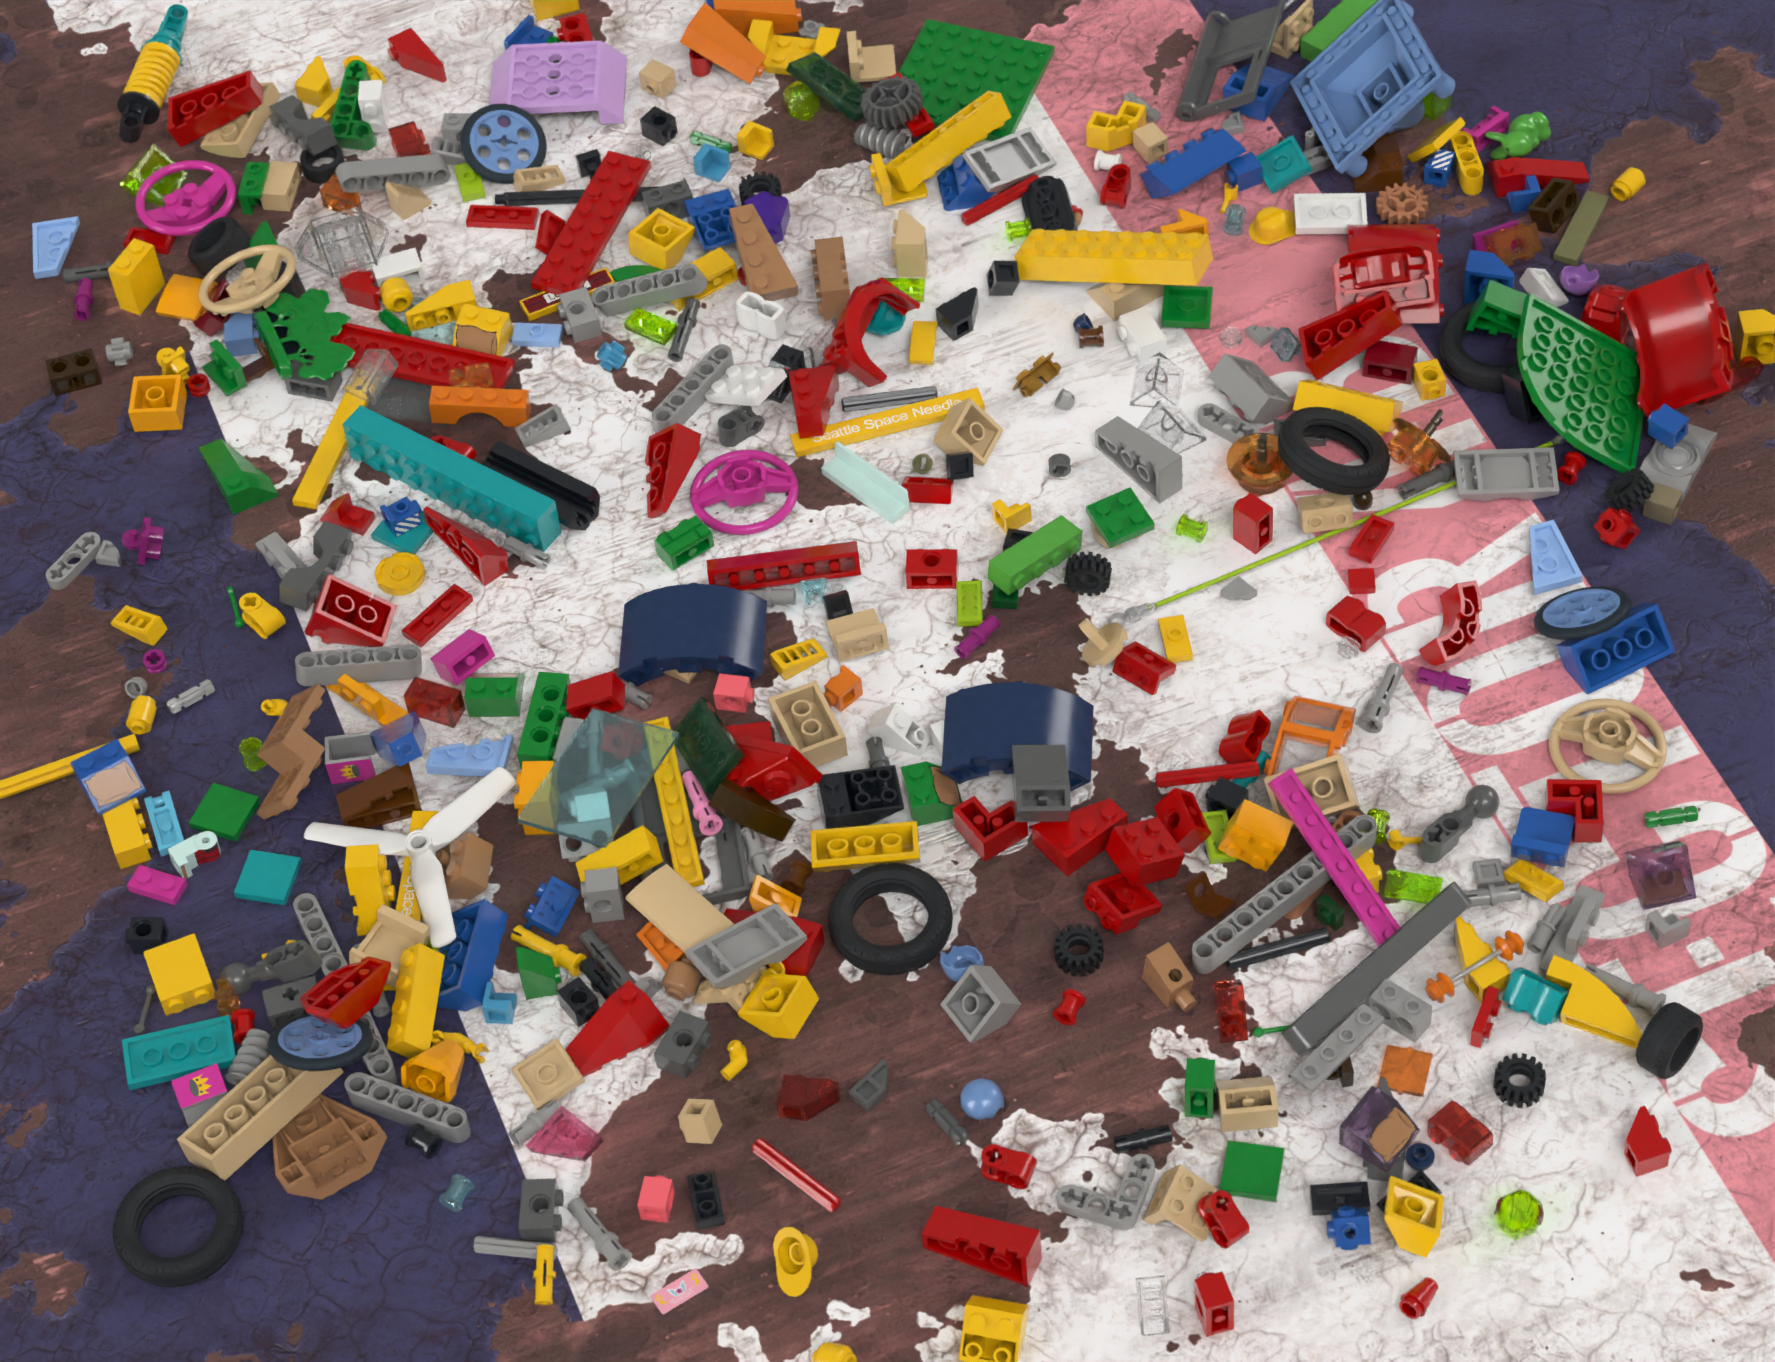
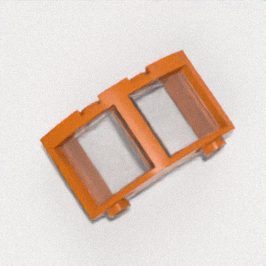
M1296 695L1291 701H1286L1283 711L1284 717L1277 735L1272 758H1267L1264 774H1267L1268 777L1287 771L1290 768L1293 769L1337 755L1338 749L1340 750L1341 747H1345L1352 733L1356 708Z

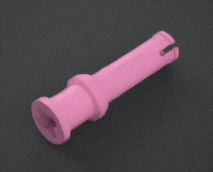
M695 771L685 772L681 778L694 806L693 815L700 822L699 829L704 835H714L721 830L723 822L716 815V810L708 805L710 801L707 799Z

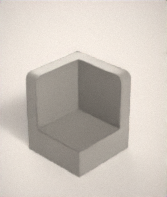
M1654 910L1647 914L1645 930L1657 946L1662 949L1687 937L1691 922L1687 917L1679 921L1675 914H1670L1663 918L1658 910Z

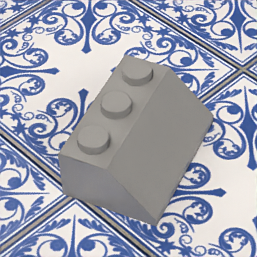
M1225 353L1208 376L1215 383L1214 388L1222 394H1226L1230 398L1228 400L1229 403L1244 412L1243 416L1253 424L1256 422L1268 424L1293 410L1294 401L1251 360Z

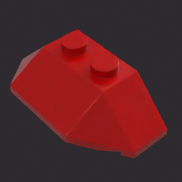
M367 956L361 959L359 963L349 964L332 971L302 995L300 1003L308 1014L320 1021L338 1028L348 1029L378 1004L391 969V962Z

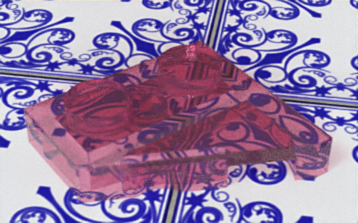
M561 1106L528 1142L526 1147L533 1153L585 1162L604 1140L594 1130Z

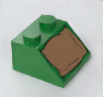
M473 673L467 677L464 700L469 717H520L524 673Z
M927 761L901 767L903 788L912 821H917V826L953 819V808L963 803L957 783L941 773V766Z

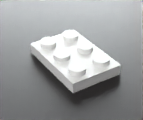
M1365 193L1294 194L1295 234H1348V225L1367 224Z
M733 365L726 370V373L718 381L711 385V389L705 394L708 403L758 407L787 375L784 369Z

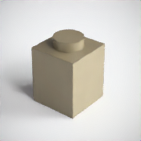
M1654 482V492L1650 494L1651 497L1649 499H1645L1643 516L1672 525L1681 508L1683 491Z

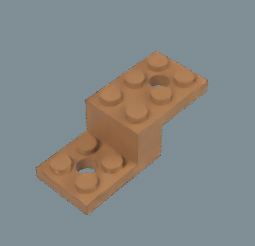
M319 684L291 697L257 753V756L280 773L256 813L263 820L271 816H278L285 810H291L298 802V793L308 785L310 773L322 761L321 755L325 748L303 731L311 721L309 719L311 713L316 711L322 703L320 698L324 694L325 689Z

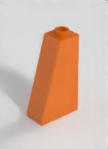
M713 0L714 10L746 39H749L748 33L753 19L773 21L774 35L799 32L798 22H802L801 9H796L795 0Z
M706 3L702 5L691 20L680 40V43L749 84H751L755 76L760 78L766 67L762 65L766 55Z

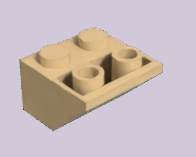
M899 210L898 220L894 219L893 233L896 236L891 239V250L896 251V253H893V268H897L898 277L926 278L928 267L926 229L906 211Z
M1271 1076L1215 1081L1222 1132L1278 1127L1279 1109L1275 1084Z

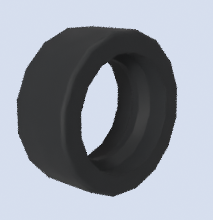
M338 144L315 156L307 150H303L300 155L303 174L314 183L322 184L338 179L335 173L336 167L345 162L343 151ZM330 157L335 159L326 166L316 167L311 165L319 158Z

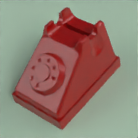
M1596 285L1590 292L1580 321L1625 345L1631 326L1628 317L1621 310V300L1628 290L1615 285Z
M328 574L313 605V610L304 632L310 637H321V642L328 645L337 643L363 647H382L385 644L397 605L376 595L371 598L372 593Z
M740 735L736 742L738 745L724 780L728 778L732 782H736L738 786L750 793L753 790L768 801H772L811 787L814 783L818 784L823 774L791 745Z

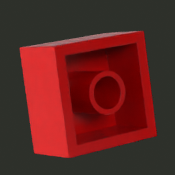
M1158 817L1114 827L1105 851L1132 888L1176 877L1185 857V853Z

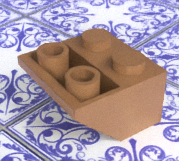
M467 832L436 853V858L442 864L449 899H472L487 889L493 844Z

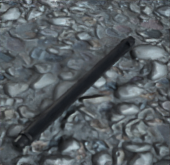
M661 186L640 187L632 201H643L641 192ZM586 189L504 192V194H495V204H504L505 206L575 204L579 202Z

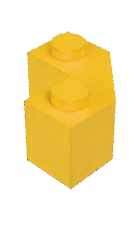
M1124 100L1116 116L1094 111L1086 125L1087 146L1109 152L1132 144L1133 131L1146 125V105Z

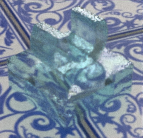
M1284 327L1280 328L1270 345L1282 362H1290L1293 355H1299L1302 350L1297 337L1294 336L1289 328Z
M826 578L800 581L802 594H806V603L808 605H811L810 598L814 594L819 595L820 601L823 603L822 597L825 596L823 592L827 591Z

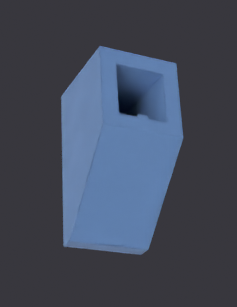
M237 312L224 323L226 349L233 357L257 354V347L253 339L257 337L261 341V337L256 327L254 313L242 314Z

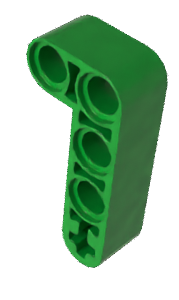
M354 60L346 67L330 125L340 148L366 151L375 147L377 139L370 124L361 121L362 116L358 103L359 81H371V77L365 64L362 61Z

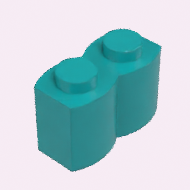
M1519 967L1514 969L1502 1000L1508 1003L1507 1007L1519 1013H1523L1524 1010L1532 1015L1533 1021L1547 1025L1548 1023L1557 1022L1569 991L1530 970Z

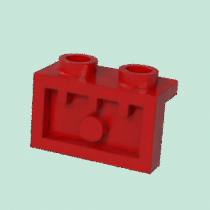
M1135 641L1123 647L1121 653L1116 657L1112 671L1150 695H1154L1157 693L1160 681L1173 675L1177 665Z

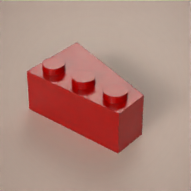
M837 364L788 371L799 439L823 436L830 418L831 406L835 402V394L839 390Z
M1108 798L1071 811L1069 821L1040 822L1032 825L1033 845L1068 877L1105 850L1113 828L1128 824V814L1112 799Z

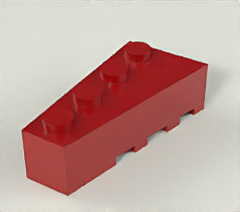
M251 70L169 97L168 131L178 145L183 147L262 105L263 88Z
M1386 290L1298 329L1305 365L1317 381L1403 325L1399 307L1389 292Z
M935 1206L922 1232L923 1248L1029 1287L1042 1260L1040 1230L964 1213L950 1208Z

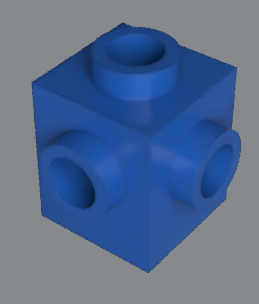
M1342 1206L1337 1209L1338 1211H1331V1221L1326 1222L1328 1239L1333 1238L1336 1247H1341L1342 1250H1354L1358 1248V1245L1371 1244L1369 1216L1365 1208L1355 1209L1353 1206Z

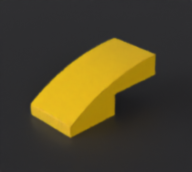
M913 321L909 364L934 365L937 321Z

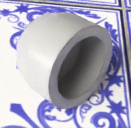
M1062 389L1055 400V407L1062 410L1071 409L1075 403L1074 395Z
M138 676L132 677L125 683L126 693L135 699L137 696L144 695L148 687L146 680Z

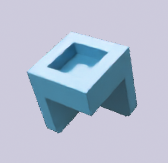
M706 143L693 157L695 174L715 182H720L731 168L729 152Z
M487 982L482 1005L485 1022L513 1024L517 995L512 993H496L493 982Z

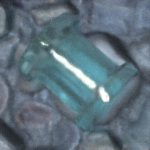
M1231 204L1225 210L1227 219L1224 222L1223 230L1228 235L1238 236L1244 232L1243 219L1246 217V209L1241 205Z
M453 1174L451 1178L452 1183L447 1191L440 1195L439 1201L446 1208L454 1212H460L463 1200L475 1187L466 1177Z

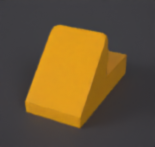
M1177 209V223L1160 226V233L1175 232L1189 234L1195 232L1198 234H1208V220L1185 210Z
M759 875L754 877L749 895V901L754 912H759L777 903L788 916L794 917L798 916L802 901L801 897Z

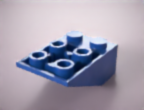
M1251 63L1231 75L1223 87V99L1242 93ZM1266 66L1255 100L1229 110L1233 112L1239 111L1242 115L1265 122L1290 86V81L1295 78V75Z
M729 188L684 201L688 224L695 227L693 236L704 251L735 243L729 219V209L737 206Z

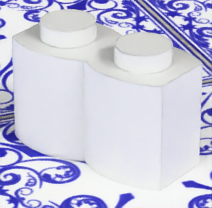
M744 292L735 302L738 323L742 327L758 331L763 337L777 340L787 329L784 308L780 304L764 300L760 295L753 292Z

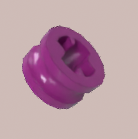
M159 649L147 651L142 658L145 669L152 674L162 672L167 666L165 654ZM154 659H159V661H156L157 664H151V662L153 663Z

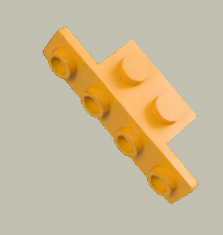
M345 673L337 680L338 684L325 685L326 688L382 726L409 714V712L366 683H358Z

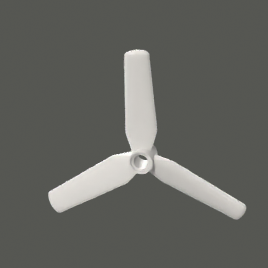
M497 767L433 816L422 830L412 831L408 835L398 832L312 822L306 828L304 838L342 847L379 844L381 854L409 856L412 862L411 880L424 922L430 926L429 938L432 947L441 948L455 940L456 932L442 864L435 856L436 851L457 839L516 784L513 775L505 768Z

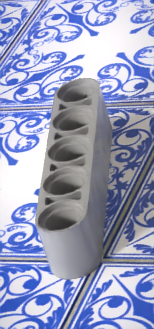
M439 154L343 162L335 170L340 186L346 193L386 190L385 184L387 181L409 187L441 185L446 183L451 177L445 159Z
M691 263L600 286L593 291L591 299L604 315L612 316L701 293L707 287L708 281L698 267Z
M720 344L713 347L654 409L652 420L655 433L676 423L684 425L707 400L705 394L711 389V385L718 381L729 367L734 365L732 350L728 345Z
M395 645L304 652L295 658L296 680L303 686H314L316 684L333 685L338 684L337 680L344 673L358 683L412 679L422 673L421 650L415 645Z
M360 1072L349 1075L345 1080V1089L349 1101L356 1108L411 1128L419 1123L431 1135H438L442 1139L453 1143H462L470 1137L471 1128L467 1115L459 1107Z

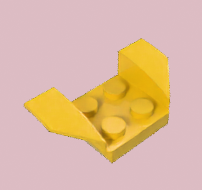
M753 19L748 38L756 48L766 55L763 65L766 66V73L810 77L816 63L836 48L840 29L820 27L817 39L774 35L773 21Z

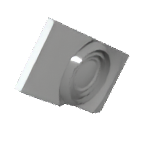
M1031 127L965 151L962 154L988 192L1003 191L1016 182L1022 181L1033 174L1040 175L1056 165V161Z
M1689 424L1688 433L1673 449L1656 440L1650 453L1645 457L1640 470L1645 473L1652 483L1656 482L1683 491V502L1717 437V433Z
M1554 447L1453 451L1459 498L1482 502L1500 498H1518L1529 501L1559 494Z
M774 903L685 950V955L715 988H724L743 983L757 969L766 964L782 962L807 940V935L777 903Z

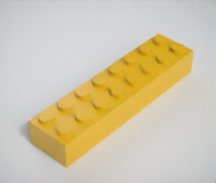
M1064 229L1032 230L1014 256L1015 261H1017L1020 280L1192 286L1198 285L1213 260L1208 234H1198L1195 232L1189 234L1175 232L1153 233L1151 231L1144 233L1131 231L1109 232L1107 230L1066 231Z

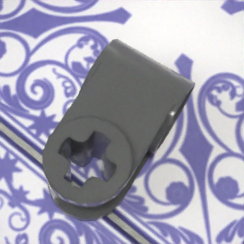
M740 405L737 409L719 418V442L725 447L737 446L740 442L762 430L765 424L764 418L756 415L752 411L751 406Z

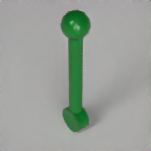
M229 586L227 590L236 618L235 626L242 628L245 622L240 617L233 588Z
M1289 1025L1265 1029L1256 1027L1253 1030V1034L1255 1037L1260 1038L1263 1034L1282 1032Z

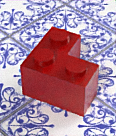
M1547 779L1545 810L1574 817V842L1601 843L1604 826L1602 780Z
M975 796L953 808L955 829L984 862L1028 836V822H1015L1014 802L1012 800L990 813Z

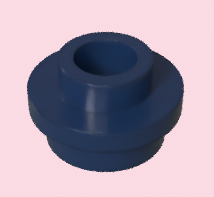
M1416 1143L1411 1145L1406 1151V1161L1416 1171H1424L1434 1163V1151L1427 1144ZM1416 1154H1423L1425 1156L1417 1157Z

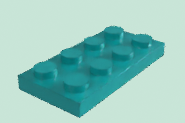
M229 1015L122 1039L127 1084L130 1090L172 1081L216 1063L219 1070L228 1068L233 1064V1059L237 1055L232 1022Z

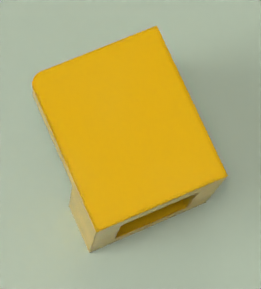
M748 121L737 134L739 152L763 160L774 147L772 130Z
M1001 499L992 503L993 520L1006 534L1008 528L1018 529L1032 521L1031 505L1028 502L1021 506L1015 503L1010 507H1007Z

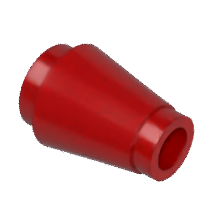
M1425 1277L1404 1293L1399 1303L1402 1313L1410 1319H1418V1317L1424 1316L1438 1290V1284L1433 1279Z

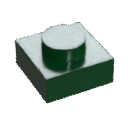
M993 584L992 608L1017 609L1019 590L1017 589L1008 595Z
M1326 894L1318 898L1316 910L1318 919L1322 924L1329 925L1333 930L1337 931L1344 925V909Z

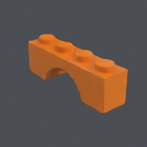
M432 386L429 400L431 422L439 424H456L463 415L485 413L498 419L503 426L517 427L529 420L531 412L529 390Z

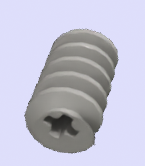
M867 121L862 123L855 132L854 140L857 145H862L864 148L880 153L888 159H894L904 152L906 135L903 132L898 134L896 129L890 131V127L888 129L885 127L877 128L876 125H871Z
M249 1029L247 1037L243 1040L242 1046L238 1049L237 1055L233 1059V1064L224 1076L230 1084L234 1086L239 1084L270 1056L267 1046L270 1034L266 1031Z

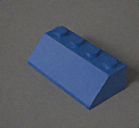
M1209 128L1200 134L1201 138L1198 140L1194 138L1183 143V149L1179 151L1175 149L1164 155L1165 159L1161 162L1156 160L1146 165L1147 170L1140 173V176L1152 199L1171 196L1246 152L1245 147L1224 129L1214 130Z
M1641 603L1631 608L1629 615L1621 623L1606 632L1582 639L1565 640L1556 645L1565 670L1586 694H1590L1675 652L1658 604Z
M486 899L452 912L456 938L450 944L439 948V952L444 954L445 958L437 1007L466 1012L483 1005L486 984L490 982L493 976L494 964L500 951L499 946L506 930L505 924L508 917L505 912Z

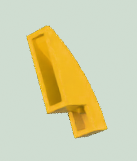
M1553 955L1546 972V980L1556 983L1569 991L1561 1011V1023L1637 1049L1642 1033L1621 1000L1603 982L1588 971L1568 960Z

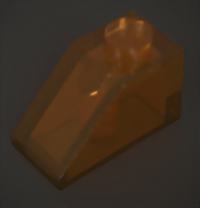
M334 173L320 190L323 206L363 221L364 214L358 192H344L336 173Z

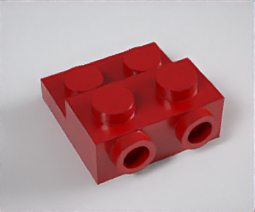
M1122 873L1090 883L1084 896V904L1087 910L1095 911L1101 918L1102 926L1105 929H1111L1116 935L1136 928L1139 920L1160 913L1163 906L1144 885L1132 888Z

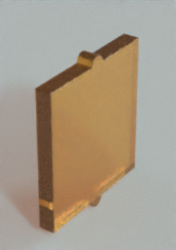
M1387 1045L1380 1077H1385L1390 1090L1397 1092L1398 1095L1404 1093L1423 1097L1433 1053L1413 1050L1412 1047L1402 1048Z

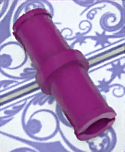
M82 278L78 281V292L74 297L76 304L74 316L80 321H86V318L89 319L90 306L93 304V282L88 278Z
M989 614L976 628H972L968 632L969 635L954 648L956 654L966 660L978 646H983L987 642V638L1001 626L999 620L994 615Z
M1422 666L1417 673L1419 678H1416L1417 683L1438 687L1439 691L1450 690L1466 696L1471 688L1469 684L1472 683L1471 679L1450 675L1449 671L1443 670L1439 672Z

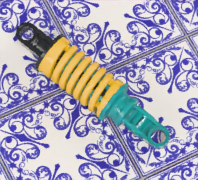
M171 5L160 24L158 32L142 45L140 55L124 92L118 99L117 107L122 114L119 137L124 142L134 143L138 141L144 126L155 123L159 118L161 107L177 69L182 64V57L180 55L182 49L181 42L188 18V10L183 5Z

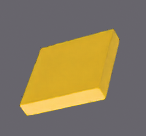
M1459 117L1436 129L1407 157L1411 162H1416L1439 150L1465 126V121L1462 117Z

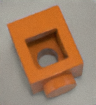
M844 665L840 667V673L836 677L830 678L827 684L824 685L825 693L823 694L829 706L835 707L840 712L863 695L861 678Z

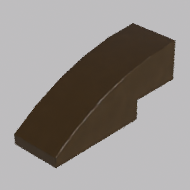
M728 778L719 784L708 803L710 807L735 822L781 842L785 840L796 821L795 818L752 790L749 793Z

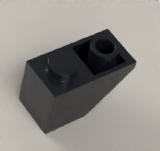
M973 287L966 292H962L959 296L936 308L938 326L953 341L974 329L979 306L977 288Z

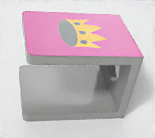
M370 732L325 737V765L331 784L368 780L376 776L372 758L369 756L375 754Z
M217 1063L172 1080L176 1097L188 1127H191L228 1093Z

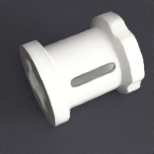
M1098 150L1095 157L1094 170L1104 169L1110 171L1111 167L1115 164H1122V154L1111 155Z

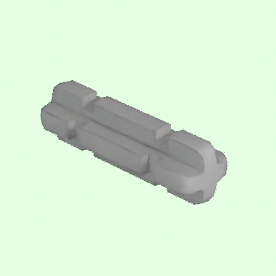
M1129 91L1123 96L1125 101L1146 105V118L1148 121L1156 123L1160 120L1161 113L1157 109L1152 108L1143 99L1137 97L1133 92Z
M206 679L199 683L200 686L197 687L195 685L180 693L177 699L175 697L169 699L166 702L167 708L172 714H176L182 710L181 707L187 708L203 699V695L207 697L214 693L215 688L212 682Z

